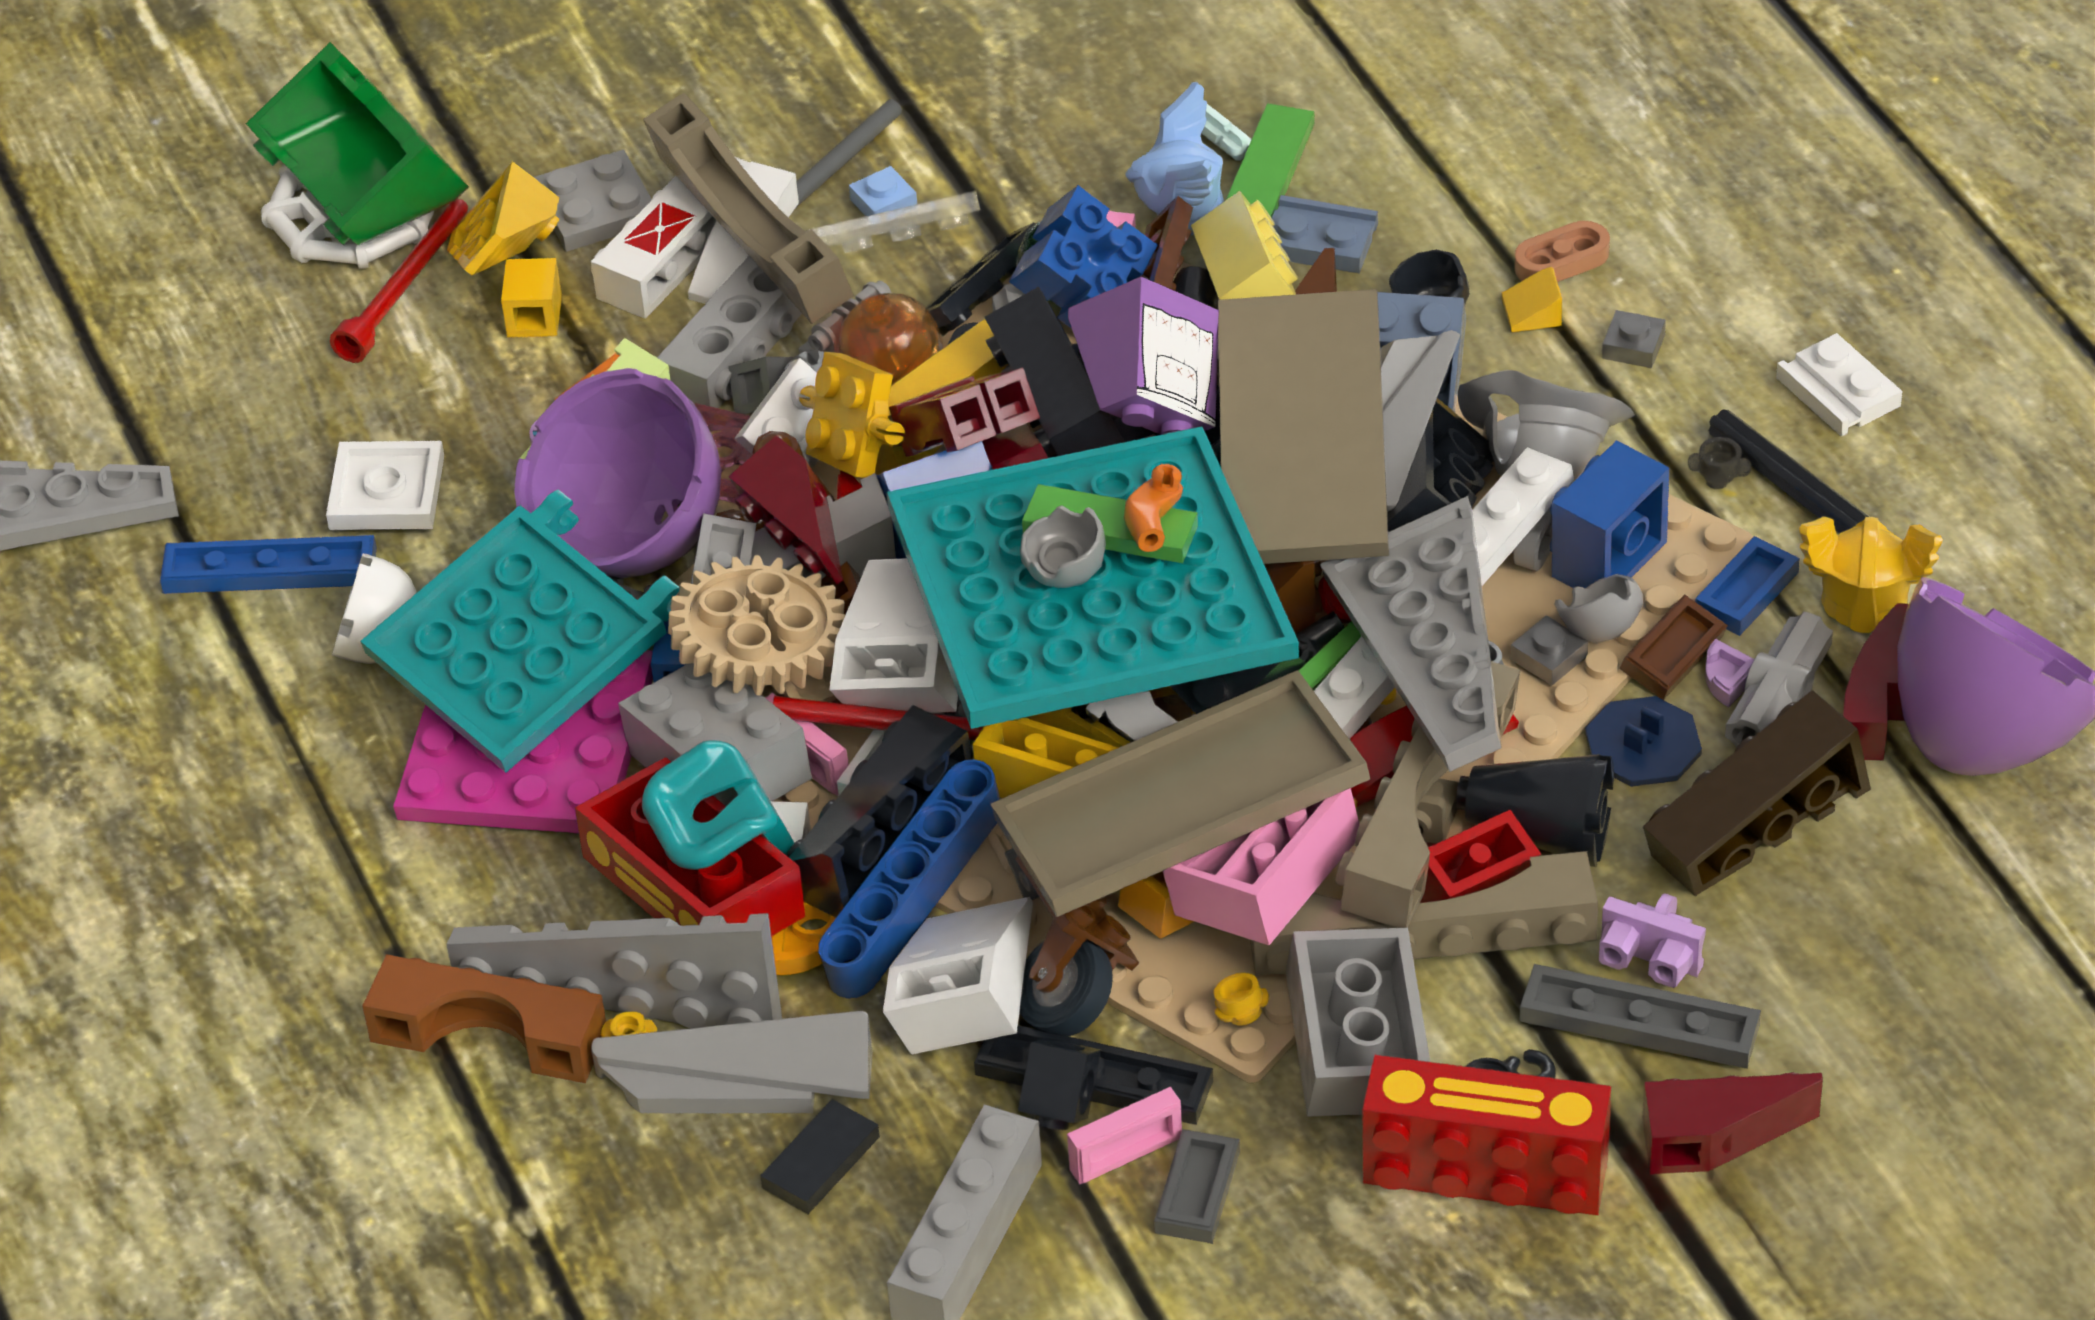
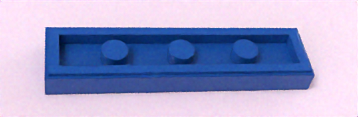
M374 535L166 543L160 583L163 594L353 586L362 554L376 557L377 547Z

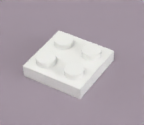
M442 441L339 442L326 512L329 530L433 529L444 461Z

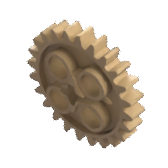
M755 555L752 564L746 566L743 565L738 557H732L731 568L725 569L717 562H712L711 576L696 570L693 572V584L682 582L680 584L679 596H672L668 634L671 635V649L680 650L679 662L681 664L694 663L693 675L695 677L711 672L712 686L717 687L725 680L732 681L733 693H738L745 684L753 686L755 694L759 696L763 693L765 685H772L779 694H784L785 682L788 681L802 689L805 688L806 674L816 679H822L824 666L832 667L836 637L845 618L844 600L835 599L836 588L833 585L821 587V574L816 573L806 578L803 577V565L800 563L790 570L783 569L782 558H777L771 566H764L759 555Z

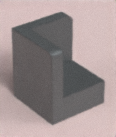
M762 357L728 366L729 372H731L730 382L735 417H750L780 378L787 363L794 357Z

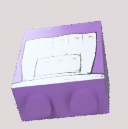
M1143 277L1134 279L1069 307L1068 319L1100 410L1122 418V422L1126 425L1144 427L1161 435L1201 426L1204 431L1215 427L1219 310Z

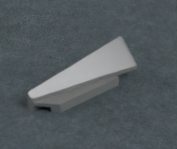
M1446 331L1438 336L1393 340L1384 345L1380 350L1387 512L1392 510L1399 501L1458 343L1460 334L1456 331Z
M864 1011L595 1038L592 1041V1056L596 1075L600 1079L608 1077L622 1089L626 1101L639 1113H813L815 1093L859 1099H869L873 1052L869 1016Z

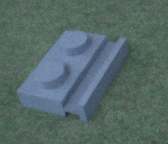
M1281 195L1278 210L1274 211L1272 220L1275 224L1273 228L1282 240L1280 245L1288 255L1289 262L1313 265L1324 248H1335L1336 270L1360 274L1372 242V234L1378 227V211Z

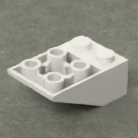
M907 558L868 560L836 637L829 690L843 704L908 711L912 705H915L927 712H956L958 693Z
M1030 897L926 918L889 968L883 1013L911 1055L1017 1033L1033 901Z

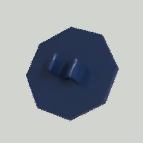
M1656 696L1611 701L1585 728L1590 755L1612 756L1614 778L1630 787L1678 781L1702 755V747L1693 715Z

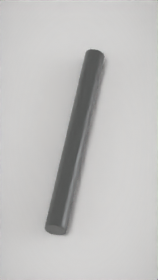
M887 100L796 181L799 201L796 208L901 115L902 109L895 100Z

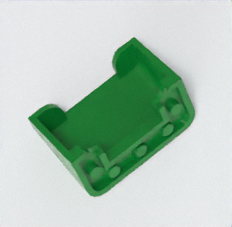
M331 42L245 123L259 138L253 144L254 148L272 166L279 160L285 164L324 207L323 211L328 215L329 219L323 225L343 245L350 239L358 246L456 201L469 188L465 181L383 93Z

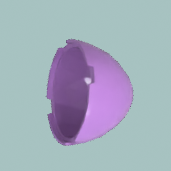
M632 368L602 372L584 379L560 395L538 418L535 423L538 432L526 458H519L516 467L514 493L517 507L521 505L532 513L550 493L559 489L573 501V505L569 510L578 516L579 521L570 531L558 536L609 577L628 578L649 574L675 563L698 544L703 513L715 515L718 506L721 486V465L717 446L701 413L672 381L645 374ZM666 511L668 517L662 522V517Z
M1921 577L1906 609L1897 646L1898 688L1903 717L1912 740L1930 762L1946 771L1959 775L1978 776L2001 773L2031 763L2065 746L2095 719V685L2093 684L2095 671L2002 612L1992 608L1984 616L1962 604L1964 598L1962 591L1937 580Z

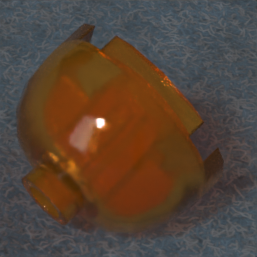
M882 293L861 301L846 315L838 336L840 353L893 374L892 384L943 349L941 333L929 311L922 303L903 293Z

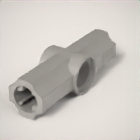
M1803 611L1797 617H1789L1769 653L1760 652L1754 659L1747 676L1744 695L1726 723L1725 737L1736 748L1744 739L1757 735L1772 723L1786 705L1798 702L1812 690L1814 674L1832 645L1833 631L1823 623L1820 616Z

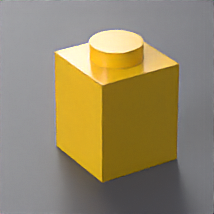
M556 258L506 259L501 303L507 338L557 336L562 292Z

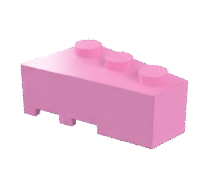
M1351 788L1163 870L1175 915L1270 945L1340 862L1344 853L1349 851L1355 844L1360 824Z

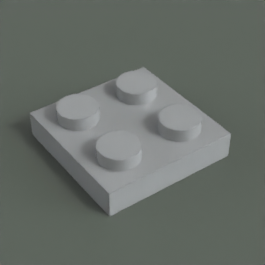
M624 149L534 177L559 196L556 211L559 221L554 231L566 252L616 237L622 231L625 224L630 219H634L652 200Z

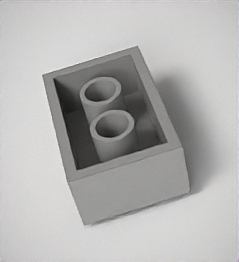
M690 663L618 703L630 755L645 767L654 764L664 757H667L672 762L703 741L718 740L727 742L739 750L750 765L770 801L776 800L812 779L803 727L765 697L756 695L753 688L748 684H745L738 693H733V682L725 680L722 684L714 687L712 686V673L709 672L695 677L693 675L694 663ZM731 787L713 796L727 806L738 794L735 788Z
M1408 928L1293 932L1286 966V978L1307 1116L1362 1114L1374 1054L1430 1062Z

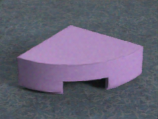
M1717 639L1712 642L1707 651L1705 679L1713 696L1725 706L1730 707L1744 692L1747 676L1754 659Z

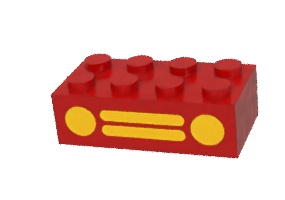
M667 757L575 807L583 858L653 918H670L680 926L700 925L703 916L722 915L726 924L747 923L750 914L768 913L772 937L806 917L799 866L761 834L719 862L703 869H684L674 864L668 858L642 809L644 789L652 776L671 762ZM713 795L709 796L696 805L693 818L699 823L711 821L726 806Z
M1374 1054L1362 1110L1363 1184L1377 1185L1390 1190L1407 1189L1436 1193L1448 1198L1465 1197L1494 1201L1507 1206L1523 1205L1553 1209L1566 1214L1582 1213L1598 1216L1608 1163L1612 1086Z

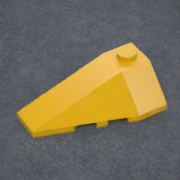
M512 161L453 230L447 251L472 276L525 251L535 238L541 242L544 241L554 230L559 221V218L556 216L559 196Z
M985 319L893 383L888 400V416L891 415L890 406L970 376H974V379L977 380L984 376L1001 373V370L1005 369L1007 365L1000 368L986 343L987 339L994 336ZM883 441L878 453L875 473L879 475L885 471L934 455L942 445L914 456L905 457L902 446L890 445Z

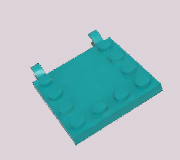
M559 489L550 493L532 513L521 505L518 506L360 641L364 652L505 773L667 633L663 621H669L672 596H676L680 591L678 585L667 576H662L637 600L558 535L567 533L579 521L578 516L569 510L573 505V501Z

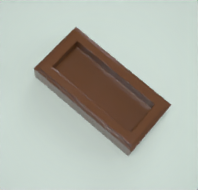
M1684 594L1628 653L1620 666V670L1664 700L1707 654L1712 642L1715 639L1720 640L1724 636L1728 625Z

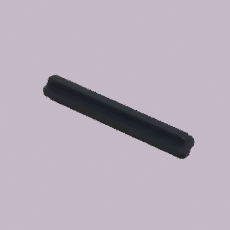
M1722 409L1717 415L1711 417L1708 431L1712 437L1818 518L1824 516L1833 519L1835 531L1839 534L1855 527L1865 517H1869L1730 410Z

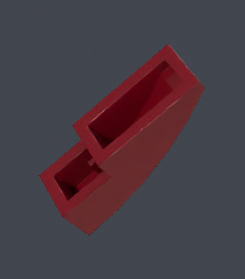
M1897 603L1878 623L1866 640L1852 668L1845 692L1843 717L1858 729L1864 760L1884 761L1888 720L1905 721L1898 688L1897 646L1908 604Z

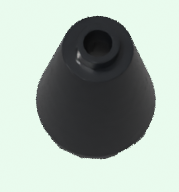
M1596 754L1473 766L1469 777H1460L1457 788L1456 808L1465 810L1466 821L1475 825L1511 810L1537 848L1555 855L1587 851L1590 866L1597 867V861L1600 862L1603 855L1610 821L1611 808L1607 807V789L1613 790L1612 756Z

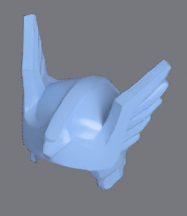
M1193 82L1174 103L1160 114V129L1155 145L1148 153L1132 162L1131 167L1125 174L1128 180L1134 183L1139 198L1157 215L1177 196L1193 207L1188 228L1191 230L1190 236L1194 234L1191 225L1224 202L1220 188L1223 166L1222 157L1201 141L1200 135L1206 124L1207 101L1203 100L1204 88L1197 82Z

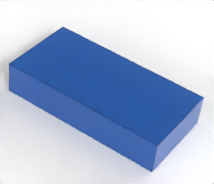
M1754 536L1695 598V602L1727 624L1726 630L1740 636L1799 573L1800 558Z

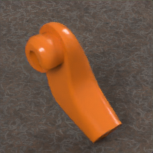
M1161 464L1156 466L1152 470L1151 479L1137 488L1126 500L1124 521L1136 544L1144 552H1154L1162 547L1165 536L1160 519L1177 503L1183 493V486L1180 484L1182 474L1173 465Z

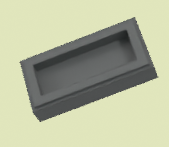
M1182 1129L1155 1216V1234L1213 1244L1239 1157L1240 1139Z

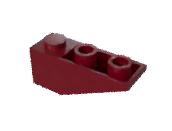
M775 435L728 476L740 494L734 501L752 523H758L762 519L766 523L763 525L765 530L782 549L785 550L792 545L795 548L793 551L794 555L812 575L821 571L838 585L843 581L826 491L806 459Z
M1790 1072L1767 1076L1740 1077L1731 1075L1722 1078L1690 1080L1673 1078L1663 1081L1644 1082L1642 1120L1649 1173L1708 1172L1820 1117L1823 1085L1822 1073L1799 1074Z

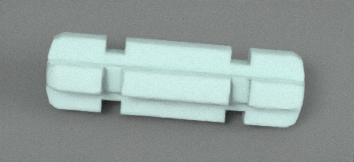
M1207 104L1206 124L1202 134L1237 161L1243 160L1252 139Z

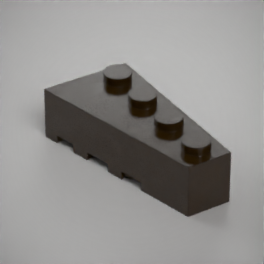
M1813 690L1798 702L1786 705L1772 723L1757 735L1744 739L1731 756L1713 770L1703 772L1697 777L1690 789L1671 804H1665L1653 813L1649 822L1643 826L1651 857L1694 896H1697L1751 863L1757 847L1765 844L1776 848L1792 838V829L1795 824L1809 816L1813 817L1817 822L1835 812L1836 805L1833 801L1848 792L1854 798H1858L1870 791L1871 787L1858 729Z

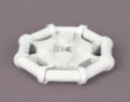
M284 164L279 169L280 179L270 201L261 209V220L267 228L273 229L289 247L292 258L301 263H306L312 259L358 264L359 269L368 268L369 262L410 243L418 244L428 231V225L434 211L359 246L351 239L343 245L323 225L329 219L328 215L323 211L324 207ZM302 188L307 189L306 194L302 191L300 197L293 198L296 191ZM305 218L309 225L300 231L291 221L292 219ZM325 237L331 238V241H322V240H323Z

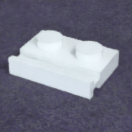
M1837 333L1796 353L1795 360L1789 363L1782 360L1777 363L1776 378L1841 437L1848 434L1849 427L1855 424L1861 427L1901 406L1902 390Z

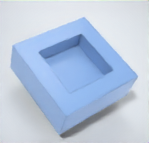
M891 166L849 185L850 200L875 227L918 208L917 193Z

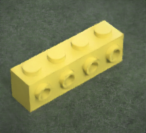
M1238 191L1191 225L1219 299L1296 295L1292 283L1298 280V277L1288 263L1290 261L1288 255L1280 245L1282 240L1273 228L1275 224L1258 200L1250 205L1241 191Z

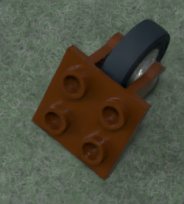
M1017 856L1015 860L1054 918L1045 940L1026 959L1019 1012L1035 1029L1063 1036H1073L1089 1027L1101 1014L1110 996L1113 982L1112 971L1119 963L1132 971L1139 964V961L1127 945V942L1131 939L1128 931L1104 910L1103 907L1107 904L1105 897L1056 917L1022 861Z

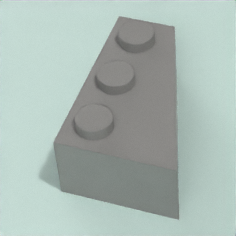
M876 473L860 480L863 488L836 501H833L830 495L827 496L840 566L847 561L860 577L863 575L868 560L896 559L892 517ZM765 528L755 532L750 565L755 555L761 557L764 566H771L777 558H782L783 569L790 570L800 562L793 553L795 548L792 545L784 550L770 537ZM803 566V577L806 578L812 575ZM818 572L822 575L821 579L826 576L823 572Z

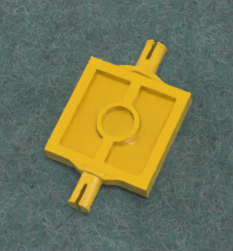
M824 351L822 366L816 374L815 386L809 385L800 391V394L809 397H799L800 403L804 407L813 409L812 418L809 420L805 432L807 443L805 454L855 477L866 478L874 474L878 453L883 441L890 445H897L904 437L894 432L905 433L901 424L890 421L888 418V400L893 374L843 353Z

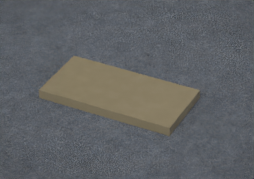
M1377 289L1218 300L1221 469L1263 563L1389 556Z
M1297 670L993 802L991 807L997 824L1056 917H1059L1370 780V775L1364 758Z

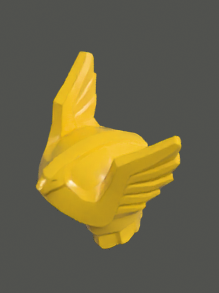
M1824 516L1815 521L1801 524L1799 527L1803 541L1800 544V549L1805 556L1803 564L1807 565L1809 571H1812L1814 575L1822 577L1823 591L1821 601L1825 612L1840 624L1849 627L1854 632L1860 633L1872 632L1897 603H1908L1910 585L1917 584L1921 577H1926L1933 573L1932 566L1939 559L1936 553L1943 541L1941 535L1927 530L1920 524L1910 525L1906 537L1902 540L1887 530L1879 519L1875 517H1865L1855 527L1838 535L1835 531L1833 519Z

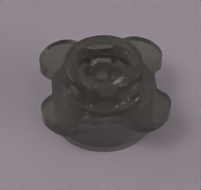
M1714 437L1701 444L1699 453L1689 456L1688 468L1691 471L1699 472L1706 480L1707 486L1721 489L1726 487L1735 477L1749 475L1751 472V462L1746 458H1741V448L1735 441L1725 437Z

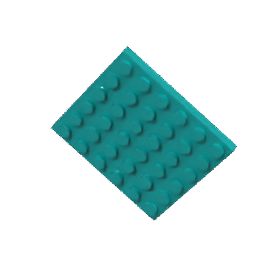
M1202 426L887 492L889 512L971 729L1299 658V641ZM1169 464L1180 470L1182 474L1180 484L1183 486V493L1172 508L1198 513V527L1183 563L1105 549L1102 565L1098 571L1084 584L1068 588H1054L1041 584L1032 577L1022 563L1020 556L1023 534L1022 519L1038 484L1127 500L1137 488L1151 479L1152 470L1156 466Z

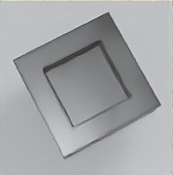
M1616 310L1603 341L1602 359L1652 368L1665 336L1666 320Z
M1546 615L1511 644L1510 659L1552 686L1586 658L1588 654V641L1571 633L1568 628Z

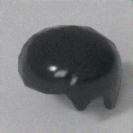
M1437 249L1419 252L1402 261L1390 275L1389 279L1392 293L1464 298L1465 304L1470 295L1468 278L1459 258L1451 252Z

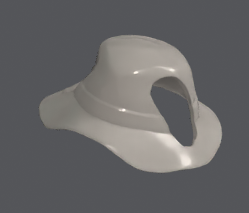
M1502 370L1481 376L1459 385L1458 404L1461 413L1470 424L1485 430L1496 471L1501 476L1528 447L1571 464L1574 480H1576L1584 472L1588 462L1596 455L1609 427L1635 415L1629 406L1615 398L1601 393L1572 390L1529 377L1515 370ZM1495 393L1510 396L1519 404V413L1497 422V406L1490 395Z

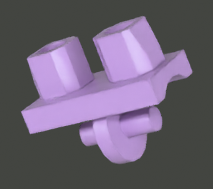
M1665 893L1658 900L1656 907L1640 902L1634 905L1609 896L1602 911L1599 961L1603 965L1621 970L1628 967L1633 956L1649 961L1648 975L1655 982L1674 988L1686 974L1694 977L1699 975L1704 963L1702 946L1706 928L1692 924V919L1677 915V898Z

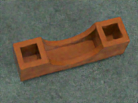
M387 954L362 1005L369 1039L372 1043L425 1052L437 1040L457 1030L471 1027L494 1028L509 1033L523 1044L528 1052L531 1073L586 1083L594 1065L592 1041L595 1038H601V1029L606 1023L601 994L590 993L580 988L569 989L537 983L527 978L515 979L483 973L473 968L462 969L430 963L420 958L409 959Z

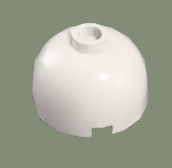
M362 554L332 656L352 662L376 663L364 652L360 641L416 594L411 578L399 566L378 557Z

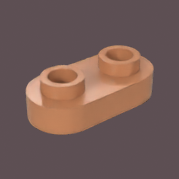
M1576 221L1527 239L1520 243L1515 250V274L1523 281L1542 269L1553 267L1557 282L1597 268L1604 264L1609 257V232L1598 223Z

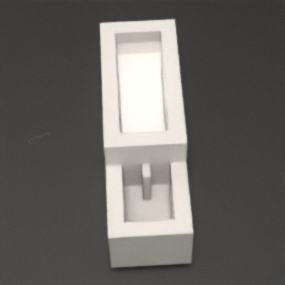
M751 161L746 168V172L775 205L789 217L799 204L796 173ZM716 221L709 235L688 290L689 300L706 304L749 256L718 221Z

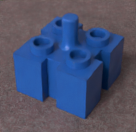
M1079 185L1047 209L1033 235V238L1038 242L1024 252L1009 283L1024 294L1039 286L1047 301L1050 299L1062 308L1057 318L1071 329L1072 327L1068 319L1069 307L1139 278L1143 275L1157 247L1155 242L1127 221L1119 227L1108 221L1107 214L1110 209Z

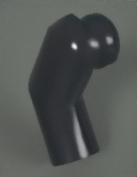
M1334 611L1295 634L1299 641L1300 659L1308 662L1345 628Z

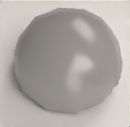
M1060 505L1048 517L1035 520L1022 534L1021 561L1032 577L1043 585L1054 588H1068L1084 584L1102 565L1106 546L1103 525L1094 510L1089 507L1085 508L1083 513L1080 514Z
M1615 574L1599 579L1587 588L1574 587L1570 606H1567L1561 599L1555 600L1554 603L1557 612L1571 633L1588 642L1600 643L1618 638L1631 627L1641 611L1643 593L1632 577Z

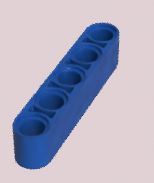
M975 759L964 760L955 764L946 773L822 936L819 942V955L831 990L838 996L858 998L874 988L996 826L997 822L991 803L1000 800L995 775L991 767L985 762Z

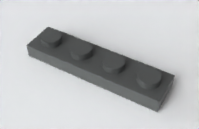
M1538 964L1533 965L1520 1006V1022L1742 1068H1748L1761 1016V1010Z

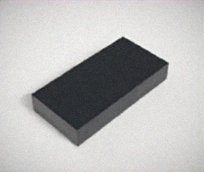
M831 1099L760 1175L762 1188L809 1214L880 1137L878 1124Z

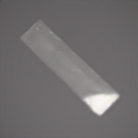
M976 191L813 228L812 230L829 248L843 245L844 253H850L873 247L872 238L881 235L891 234L892 242L921 236L920 226L938 222L940 231L968 225L967 215L980 211Z

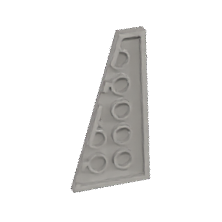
M0 461V551L178 516L169 466L108 464L100 471L76 470L74 463L55 462L53 470L29 469L27 461Z
M1468 496L1388 532L1389 556L1332 559L1320 564L1329 587L1449 772L1501 748L1474 518Z
M768 913L750 914L747 923L726 924L725 919L721 915L703 916L700 925L680 926L670 918L591 921L588 930L568 931L565 923H546L542 932L523 933L513 925L454 927L446 944L451 967L473 968L483 973L515 979L527 978L537 983L569 989H584L590 993L602 995L604 1010L620 1013L629 1011L639 1012L644 1015V1018L678 1023L688 1028L782 1019Z

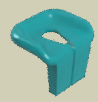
M708 740L699 743L656 772L644 789L642 796L643 813L668 858L681 868L696 870L714 865L760 834H764L770 843L786 856L795 843L746 759L737 748L727 742ZM731 787L735 788L738 795L713 820L705 823H699L694 820V809L701 800Z

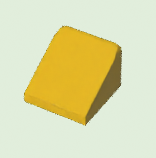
M1553 267L1542 269L1502 292L1501 299L1511 332L1562 326V296Z

